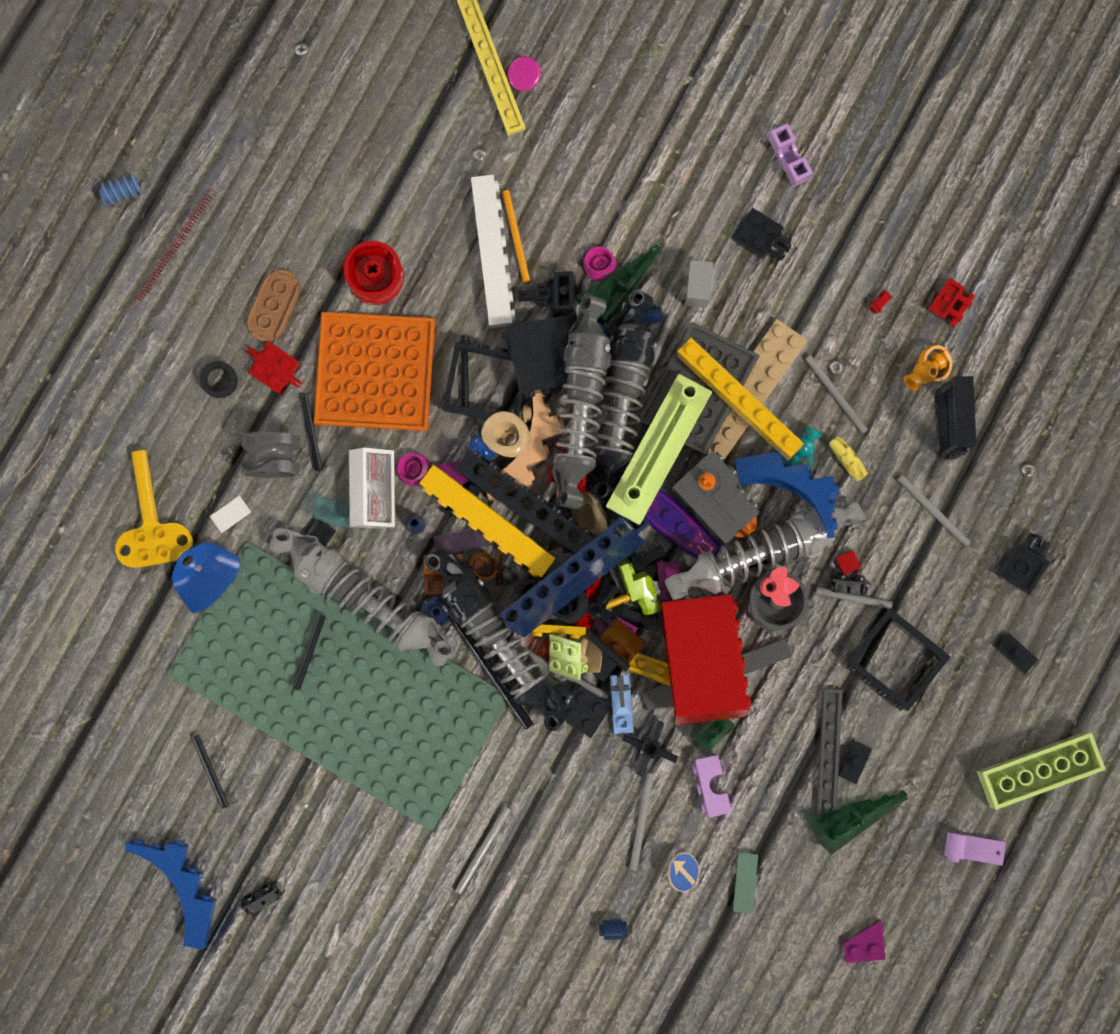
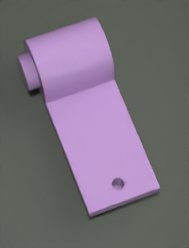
M947 832L944 856L948 857L947 860L952 862L967 859L1003 866L1006 842Z

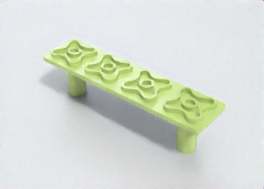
M678 374L606 505L608 509L638 525L641 524L712 391Z

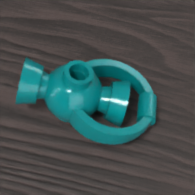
M807 424L804 431L806 434L798 436L804 443L803 446L787 463L792 466L800 465V460L807 458V468L809 471L813 464L814 440H818L823 434Z

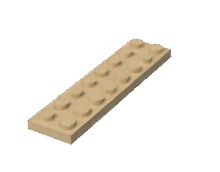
M776 319L754 351L760 355V358L744 388L761 404H764L808 340ZM731 409L707 455L711 451L714 453L718 452L725 459L749 424L733 409Z

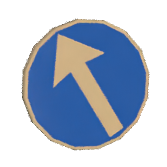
M681 852L670 860L667 877L672 888L676 891L687 892L696 885L699 878V866L695 857L691 854Z

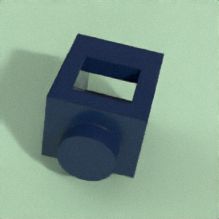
M434 596L421 607L428 617L434 618L437 625L440 624L441 627L450 620L448 612H445L443 609L444 605L437 596ZM439 609L440 615L435 616L433 611Z

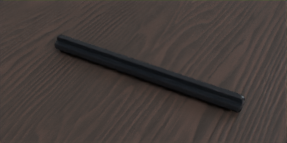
M451 619L523 728L526 730L532 727V720L522 705H518L515 702V695L510 694L511 689L507 683L501 682L503 677L499 671L492 670L494 664L490 658H483L486 652L482 646H474L476 641L471 634H466L467 629L465 627L461 628V625L459 626L456 621Z

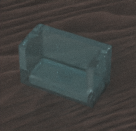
M323 496L318 497L312 518L351 530L350 506L326 499Z

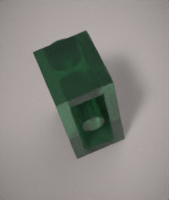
M730 719L709 721L694 737L692 744L707 757L730 733L734 723Z

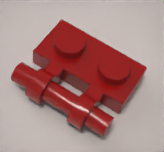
M949 278L928 308V311L942 320L947 315L951 316L948 324L951 327H955L963 319V314L967 308L969 309L972 306L975 295L969 292L966 297L963 296L962 292L965 290V287ZM956 301L961 304L957 311L952 308Z

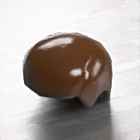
M475 553L469 560V565L473 566L474 575L477 579L482 581L490 580L498 572L497 560L489 553Z

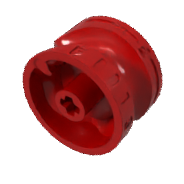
M379 241L362 242L352 248L345 259V279L351 292L361 302L369 305H383L395 299L400 293L404 284V271L397 253L389 245Z

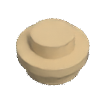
M524 404V407L520 408V419H523L524 423L533 420V408L528 406V404Z

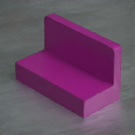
M657 562V579L661 601L673 600L664 581L672 575L680 573L679 562Z

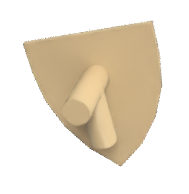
M591 632L579 641L581 643V661L588 665V670L583 673H599L602 664V651L588 639L592 634Z

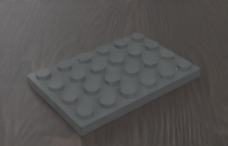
M692 322L639 417V423L650 427L678 374H681L712 391L684 443L685 446L706 456L732 408L677 357V351L692 338L743 387L760 355Z

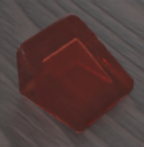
M545 637L536 654L549 661L550 639Z

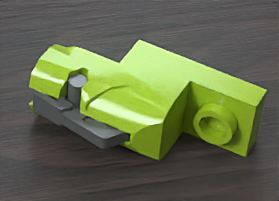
M625 560L621 561L618 564V568L627 595L631 601L637 600L644 615L660 611L662 601L658 581L652 580L645 572L635 574L631 563L628 564Z

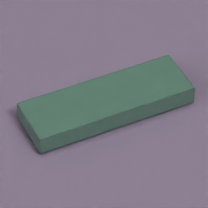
M738 852L733 912L753 914L758 854Z

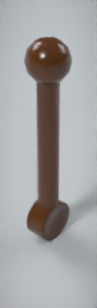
M497 548V552H498V575H497V579H496V584H497V585H502V584H503V579L501 578V553H502V551Z

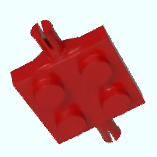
M270 341L266 343L260 352H257L251 346L247 348L250 351L246 350L245 353L254 358L253 364L247 373L278 394L289 383L298 389L301 387L298 384L302 385L303 382L294 377L295 371L300 365L298 360Z

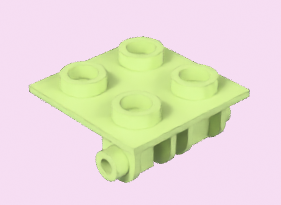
M550 634L549 671L581 680V673L588 670V665L581 661V643Z

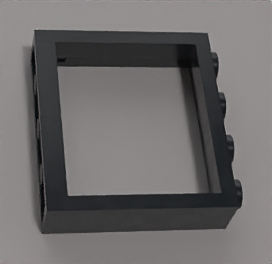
M460 340L459 343L455 342L442 411L484 420L493 415V412L449 404L459 351L512 361L508 349L497 348L496 351L489 349L490 346L478 344L477 347L472 346L469 341ZM516 397L513 414L518 417L523 397Z
M973 376L952 377L936 390L939 457H945L946 460H957V458L966 455V453L971 452L973 448L977 447Z
M887 608L844 663L848 665L846 668L854 675L858 673L862 676L861 680L869 687L873 685L878 689L877 694L882 698L886 699L888 697L893 701V707L899 711H902V709L909 711L951 656L894 610ZM887 620L939 660L906 702L856 662V659Z

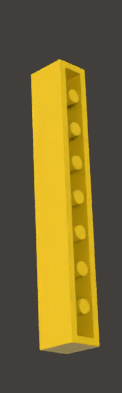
M692 338L677 351V357L787 461L801 449L804 443Z
M433 465L420 482L425 493L430 496L434 494L438 497V503L445 508L447 506L453 509L452 513L459 519L464 517L468 520V526L475 531L481 530L484 533L482 536L491 543L494 540L499 544L497 547L506 555L508 552L514 556L513 560L520 566L525 564L529 567L528 572L536 578L538 576L545 577L557 561L555 556L439 467Z

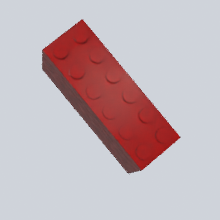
M732 594L662 602L661 620L675 725L746 717L747 712L750 711L751 698L750 695H746L748 678L743 674L746 668L745 658L741 657L743 644L742 638H738L740 623L739 619H735L737 603L736 600L732 599Z

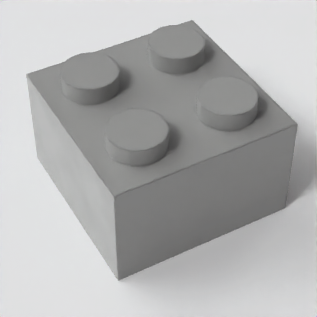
M690 260L689 266H685L683 282H686V284L683 286L681 300H685L684 306L707 308L711 294L713 262Z

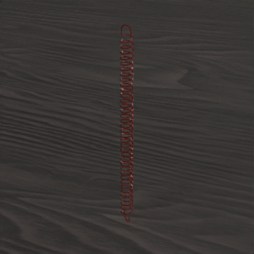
M199 204V207H197V209L200 208V209H202L203 211H205V210L200 206L201 204ZM155 268V271H156V272L153 271V274H154V275L151 274V277H152L151 279L157 281L153 276L159 278V277L155 274V273H157V274L161 275L158 271H160V272H163V271H162L161 269H159V268H158V269Z

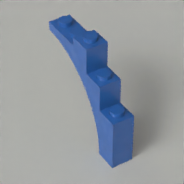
M779 452L735 459L740 485H772L784 488L798 495L818 514L824 525L827 539L835 537L834 530H837L838 527L836 518H832L831 513L835 512L833 503L837 502L836 495L840 494L838 483L833 481V476L813 479L812 470L808 471L806 463L788 467L787 460L782 458Z
M133 839V842L126 843L125 851L139 855L153 863L173 884L181 900L185 918L183 946L201 950L206 948L217 900H213L210 895L201 894L200 897L198 896L203 873L198 872V869L194 867L184 869L189 846L184 845V841L173 839V842L166 843L165 849L162 844L152 843V846L144 844L145 841Z

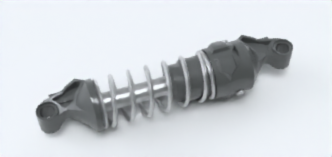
M585 295L582 298L577 321L569 331L568 345L564 349L563 362H565V373L568 374L567 384H564L563 387L568 390L567 398H563L561 401L574 404L573 414H559L564 418H572L571 429H557L559 432L570 433L569 443H556L557 446L568 447L569 449L568 454L560 453L554 456V467L552 470L557 483L556 498L559 506L579 509L583 503V495L579 492L577 484L586 474L594 470L596 466L595 458L597 455L592 450L584 447L593 446L598 443V439L587 432L598 430L600 425L589 418L597 417L602 413L600 408L594 404L604 398L600 393L601 387L605 385L602 377L606 375L607 368H610L611 354L609 353L610 339L604 334L597 323V318L606 310V301L591 295ZM589 407L597 410L598 412L594 414H588ZM587 422L596 425V427L586 429ZM585 437L593 439L594 442L585 443ZM587 452L593 456H583V453Z

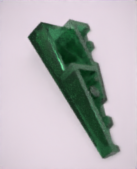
M655 245L649 252L642 253L633 262H628L607 275L603 281L596 285H591L584 293L577 294L575 296L576 300L580 304L585 295L604 299L606 301V310L597 320L604 326H607L662 252L661 247Z
M902 790L899 794L889 797L888 795H883L881 799L873 801L867 799L842 806L839 810L831 812L830 810H825L820 815L813 816L810 814L807 816V820L818 842L832 855L906 801L907 793Z

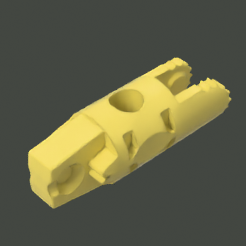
M837 436L829 442L837 459L852 477L860 481L868 474L861 460L852 448L843 441L842 437Z

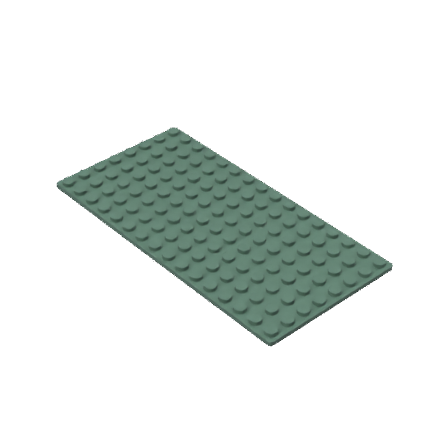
M245 543L237 556L240 558V568L236 578L226 591L211 606L205 609L169 669L168 675L427 829L433 830L505 708L506 701L496 687L447 659L446 663L442 666L434 665L426 648L399 651L394 645L400 635L399 633L396 634L391 642H388V638L393 632L392 628L385 624L381 631L376 634L375 631L381 623L379 619L373 616L367 625H363V622L369 615L368 612L360 608L356 615L351 617V613L355 608H348L345 605L339 608V603L332 598L327 600V596L323 597L320 594L310 592L303 582L294 577L293 568L254 545ZM318 615L325 616L326 619L300 690L294 689L293 686Z

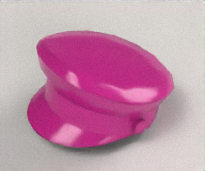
M527 56L515 59L508 70L509 83L519 91H527L534 86L536 87L541 76L539 64Z
M592 248L583 260L586 274L595 281L608 280L616 272V259L607 248Z
M406 454L398 462V477L407 485L419 486L422 479L431 469V463L422 454Z

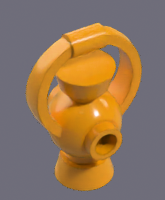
M932 345L921 352L913 373L904 376V382L910 390L916 392L922 383L943 381L949 376L952 369V357L947 348L940 345ZM934 349H938L941 354L934 352L928 361L929 353ZM945 368L944 372L936 378L938 370Z

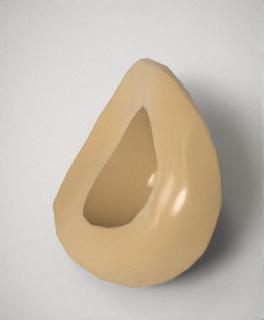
M507 411L496 412L485 421L482 427L481 436L483 442L490 450L505 457H516L528 449L530 442L529 430L526 424L513 413Z
M585 491L582 492V506L579 509L572 508L571 517L579 523L577 527L582 530L588 529L594 534L593 538H596L608 529L607 516L604 509L597 505L592 495Z

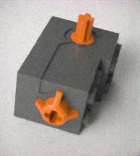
M711 451L678 481L670 492L721 546H724L734 536L747 538L756 530V516L760 512L757 510L759 508L753 500L749 501L744 496L746 494L740 486L734 485L739 479L736 470L731 466H726L723 462L725 459L721 454Z

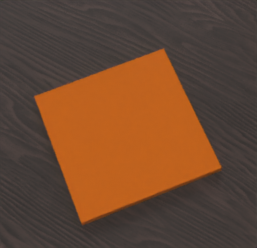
M321 312L314 425L428 432L435 318Z

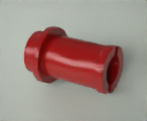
M883 290L874 301H870L869 310L874 314L881 313L882 308L892 299L891 294Z

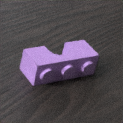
M788 123L772 130L768 139L792 187L810 180L813 172L806 158H801L795 145L796 138Z
M718 754L694 759L695 764H692L694 776L698 775L699 783H696L698 794L703 796L704 802H701L703 814L707 813V817L710 818L732 813L728 794L726 792L716 794L710 789L711 779L716 775L723 774Z

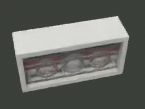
M372 448L349 450L350 527L374 529L395 527L393 450Z

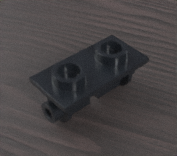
M844 573L829 575L833 580V583H829V590H832V592L846 593L847 587H850V594L864 595L868 593V586L866 585H871V582L863 575L856 574L854 577H849Z
M276 881L265 883L254 893L246 894L241 899V909L245 910L247 915H253L264 908L262 901L270 905L279 900L282 893L280 889H277Z

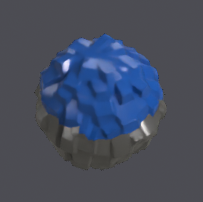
M481 433L471 439L469 445L470 452L473 453L475 450L483 456L482 460L485 462L496 458L498 454L490 450L483 442Z

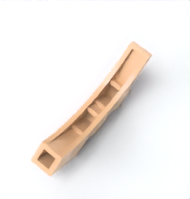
M537 393L535 397H532L533 420L529 433L530 442L528 449L517 456L509 466L500 472L503 475L505 473L515 478L514 482L519 486L521 484L526 487L533 486L532 481L535 479L532 470H527V468L548 461L547 455H550L547 444L543 445L542 442L562 436L563 432H559L557 429L565 428L562 418L558 419L557 415L549 417L552 413L548 403L544 404L542 397L545 395H542V393ZM492 477L489 483L492 486H497L500 483V479ZM508 488L505 491V495L514 493L516 490ZM487 494L489 501L494 500L492 496Z

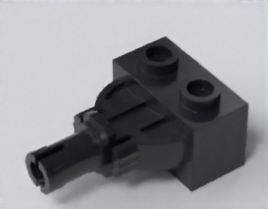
M573 271L554 272V278L537 284V288L518 290L519 302L536 301L538 307L545 306L550 310L556 311L558 315L577 314L576 276Z

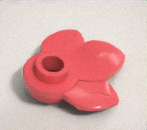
M785 567L774 569L770 577L763 579L760 584L762 594L771 597L773 603L778 606H790L791 601L788 595L799 587V584L794 579L787 577V568ZM768 583L773 585V589L771 591L767 590L766 585Z

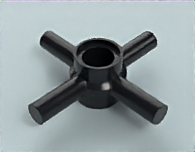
M657 720L651 737L643 741L624 734L622 741L640 748V753L643 756L636 775L643 777L649 760L657 756L674 763L677 762L679 756L661 749L658 742L665 724L664 722ZM648 743L655 745L656 749L652 754L645 752V746Z

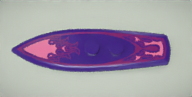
M616 474L618 483L622 478L623 474ZM659 489L645 515V518L650 522V526L676 546L693 555L696 559H698L700 554L708 553V551L715 558L720 551L721 545L682 505L665 491Z

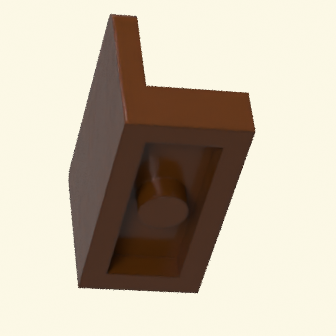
M615 619L612 622L613 627H608L599 639L629 664L646 642L619 619Z

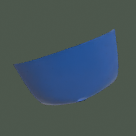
M201 543L179 556L173 571L172 582L178 595L192 614L203 611L211 606L226 591L237 576L240 568V558L213 543ZM187 556H192V562L184 566L183 560ZM198 565L202 568L200 571L195 570Z

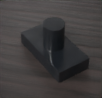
M1007 633L995 647L1023 674H1026L1038 660L1010 633Z
M853 741L838 776L857 784L872 749Z

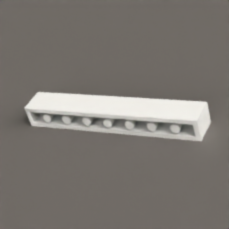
M494 175L471 177L490 329L504 328L505 326L512 325V321L516 319L514 309L510 310V302H513L512 291H508L507 284H511L510 272L505 270V265L509 264L507 254H503V247H506L505 235L501 236L500 230L504 228L503 217L498 215V210H502L501 200L496 199V192H499L498 180L494 181Z

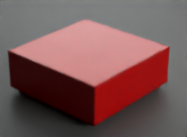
M854 550L835 558L841 573L847 574L861 568Z

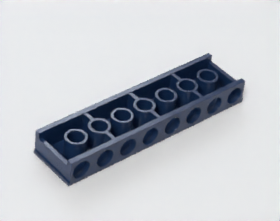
M620 518L502 611L500 614L508 628L518 635L526 637L642 546L645 540L641 538L634 527L632 528L623 518ZM617 527H626V533L623 535ZM607 538V540L610 542V546L608 547L606 543L601 542V540ZM589 550H592L593 554L595 555L594 559H592L590 554L585 553ZM576 562L579 566V570L577 571L574 566L570 565ZM561 575L564 579V582L562 583L560 579L555 578V576ZM541 587H546L549 591L548 595H546L544 590L539 589ZM526 599H531L533 602V606L531 607L529 602L524 601ZM511 611H516L518 614V618L515 621L508 618V614Z

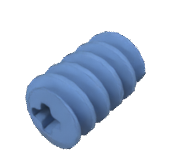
M132 172L130 173V179L122 175V182L116 177L115 184L111 180H108L107 187L103 182L101 183L99 193L106 207L109 205V201L111 204H115L116 199L122 202L123 196L127 200L130 199V193L133 197H137V191L142 195L139 182Z

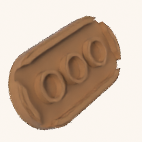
M281 269L273 273L271 272L265 277L247 317L248 330L258 341H275L283 334L301 292L298 279L290 271Z

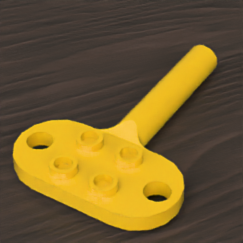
M134 451L131 454L143 523L140 528L124 532L118 538L115 553L118 560L130 568H142L175 562L182 553L193 547L191 532L185 526L178 523H159L147 451ZM181 535H186L187 543L183 546L179 545L178 538ZM125 545H128L131 549L130 554L127 556H123L121 553V549Z

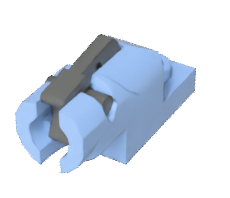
M629 674L622 675V677H617V675L610 676L614 734L634 733Z

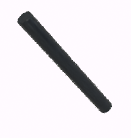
M461 335V340L468 341V335ZM461 351V406L469 408L468 352Z
M302 396L301 402L315 471H322L323 467L308 396Z
M318 615L293 686L294 689L300 690L326 619L325 616Z
M199 735L192 737V740L222 809L229 806V803Z

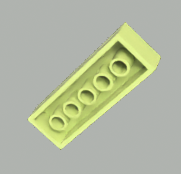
M1083 732L977 771L990 808L997 810L1106 769L1092 733Z

